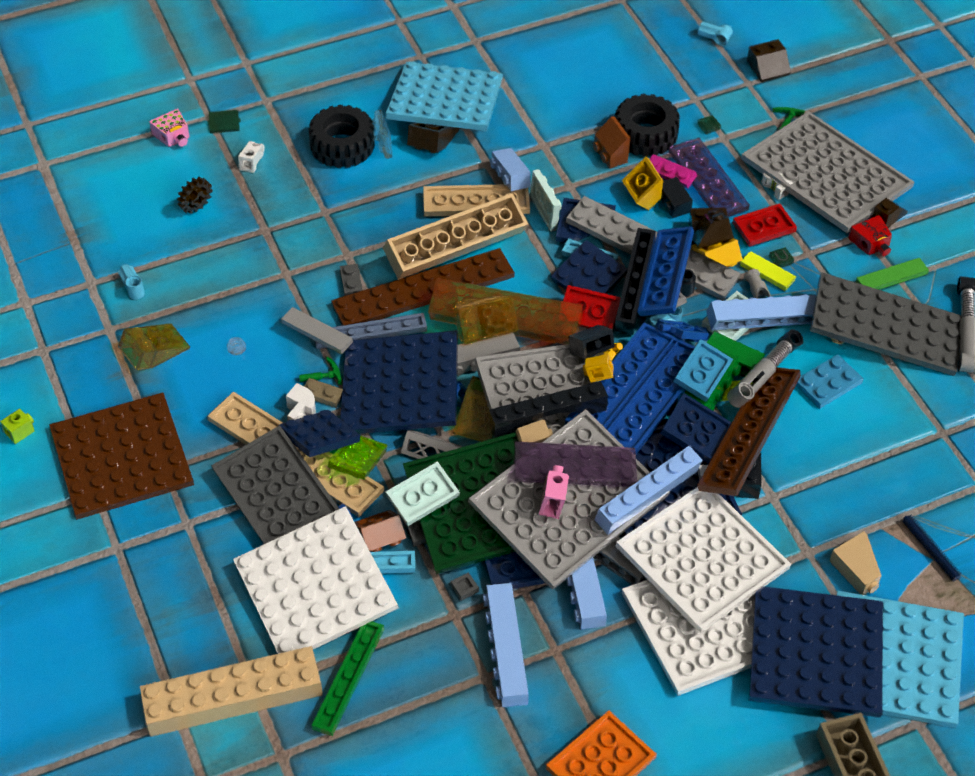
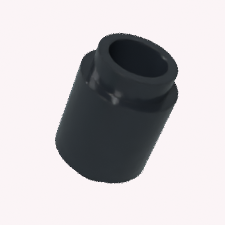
M685 269L680 289L684 296L693 294L695 289L696 276L690 269Z

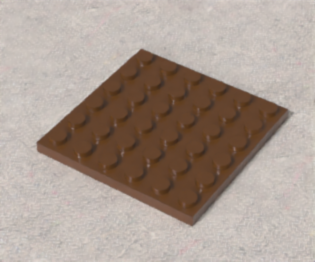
M163 392L49 424L77 520L194 485Z

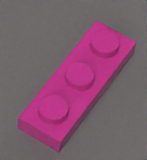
M653 154L649 159L661 178L668 180L677 177L683 187L687 189L697 177L696 171Z

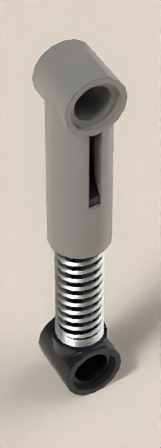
M959 276L957 294L961 296V319L959 321L960 356L958 371L975 373V278Z
M791 329L779 338L777 346L728 392L727 398L732 406L740 408L751 400L755 393L775 373L777 366L790 353L803 344V336L799 331Z

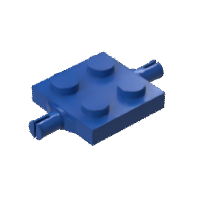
M657 320L656 327L658 331L675 335L676 338L682 341L688 339L693 342H699L700 339H708L709 333H707L706 327L693 326L684 321Z

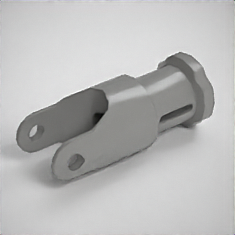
M751 269L747 271L744 279L749 282L753 297L757 299L760 296L772 297L765 282L760 278L759 270Z

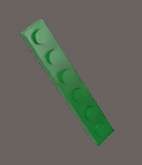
M371 621L360 627L311 725L312 730L333 736L385 630L384 625Z

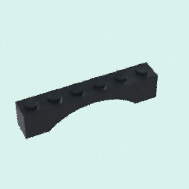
M599 381L489 409L488 425L494 438L515 433L516 429L554 414L581 413L585 409L590 414H595L607 410L608 395L602 382Z

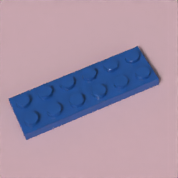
M692 226L658 230L637 311L640 316L675 313L694 235Z

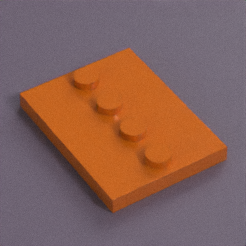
M607 711L546 764V769L553 776H637L656 759L657 754L611 711Z

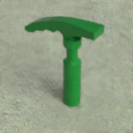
M774 107L772 111L775 113H788V117L785 118L778 130L791 123V119L795 115L802 116L805 114V110L789 107Z
M328 356L326 360L333 371L299 375L300 382L308 381L309 378L321 380L326 377H335L338 385H342L339 368Z

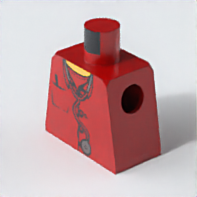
M880 215L851 226L848 239L867 255L880 252L882 256H887L891 252L889 245L892 234Z

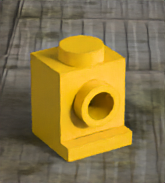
M608 351L604 352V355L585 359L583 372L585 376L589 377L591 383L613 378L614 366Z

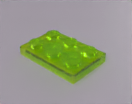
M360 436V442L339 448L329 459L328 468L351 475L357 479L365 480L386 453L388 445Z

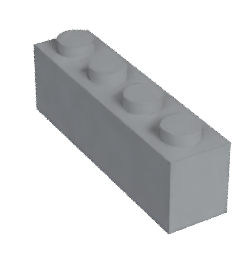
M513 331L459 344L457 376L477 371L474 363L475 357L520 351V346Z

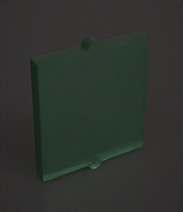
M238 110L209 112L208 125L210 127V134L240 131L239 123L241 119L239 118Z

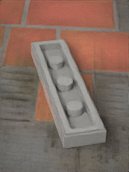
M294 307L281 318L283 324L340 354H343L353 343L351 337Z

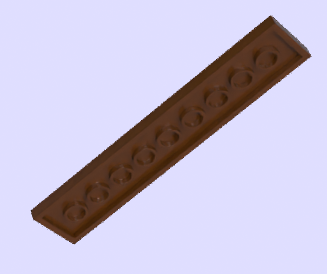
M498 248L331 300V304L342 326L381 320L514 278L515 272L502 250Z
M777 367L775 373L755 393L754 397L740 407L698 483L699 491L732 496L739 494L801 376L800 370Z

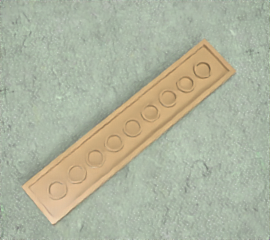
M232 392L208 415V421L245 445L283 423L235 392ZM296 447L334 502L339 505L345 504L349 511L357 517H360L384 492V486L332 453L326 452L309 458Z

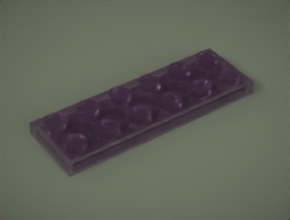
M700 138L669 147V153L677 164L696 171L697 177L692 182V185L709 208H726L727 217L749 210V203Z
M515 442L514 444L515 481L545 483L548 471H552V467L555 465L562 466L564 473L569 475L568 484L631 487L637 482L635 448Z

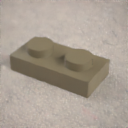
M311 378L308 379L304 386L313 393L316 402L336 408L342 399L343 389Z

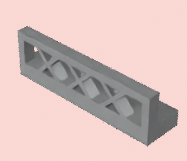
M407 430L401 453L421 459L428 457L425 449L429 447L435 448L437 454L441 453L440 450L446 452L463 446L415 430ZM410 440L417 442L420 448L418 451L411 452L407 450Z

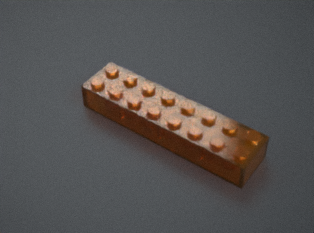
M436 278L428 313L431 320L499 333L513 331L515 336L566 345L569 344L568 336L579 332L583 309L582 305Z

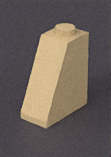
M863 531L835 548L830 558V562L860 595L876 591L881 578L868 536Z

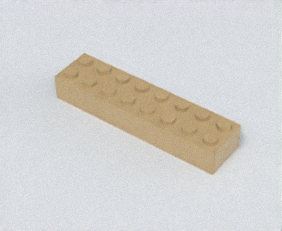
M513 193L387 239L383 250L399 280L522 233L527 227L528 222Z
M312 646L140 686L150 737L323 696Z

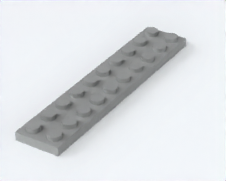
M586 196L580 200L566 218V223L630 255L637 228L652 230ZM690 248L685 269H690L694 272L696 276L695 287L724 301L739 280L741 273Z

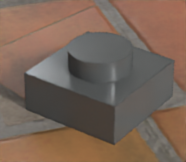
M469 572L450 581V586L461 601L479 592V587Z

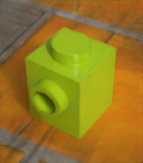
M21 409L16 410L0 421L4 433L14 444L35 432L33 418L29 413L25 414Z

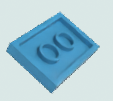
M700 339L673 382L707 402L733 359Z
M837 354L800 376L796 386L820 409L862 384L864 378Z

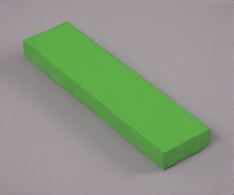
M916 258L857 277L856 283L880 290L927 275L929 269L921 258Z

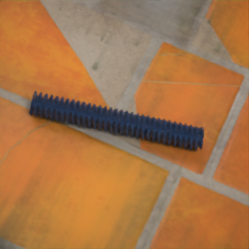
M912 514L905 516L902 521L936 560L952 581L959 580L961 578L960 570L958 571L957 567H954V563H951L952 561L948 559L947 555L944 556L945 553L941 552L942 550L938 548V544H935L934 540L932 541L931 536L927 535L928 533L924 531L923 527L921 528L920 523L916 522L917 520L913 518Z

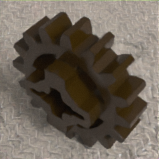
M198 177L197 180L192 178L191 182L187 181V185L181 187L183 190L178 192L180 195L177 198L178 206L186 213L189 212L191 214L193 210L198 212V208L203 209V205L208 204L207 199L212 197L209 195L213 192L211 189L212 185L205 178Z

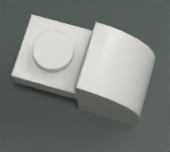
M296 383L286 395L287 408L292 410L287 415L288 420L316 414L313 393L308 388Z

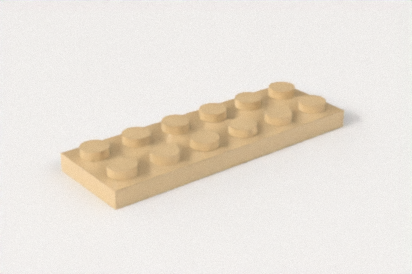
M504 184L423 186L424 217L452 216L513 193L523 214H530L528 188L510 191Z

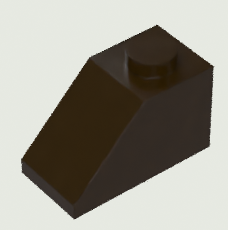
M885 198L875 206L872 218L880 215L889 228L906 215L908 211L894 201Z

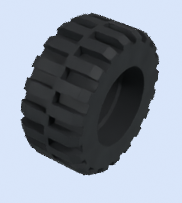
M641 94L640 96L634 95L631 98L625 99L618 106L615 118L630 137L629 152H633L637 156L640 154L643 157H648V155L663 154L676 143L680 115L677 108L669 100L666 101L664 97H657L654 94ZM647 123L655 126L645 127L638 124Z
M351 105L329 106L326 110L325 108L322 109L310 121L308 128L310 149L313 156L321 163H326L330 167L349 168L351 165L356 166L361 161L364 162L372 154L375 147L373 121L360 108H353ZM341 134L351 135V136L346 137V138H334V137H333V136L341 135Z

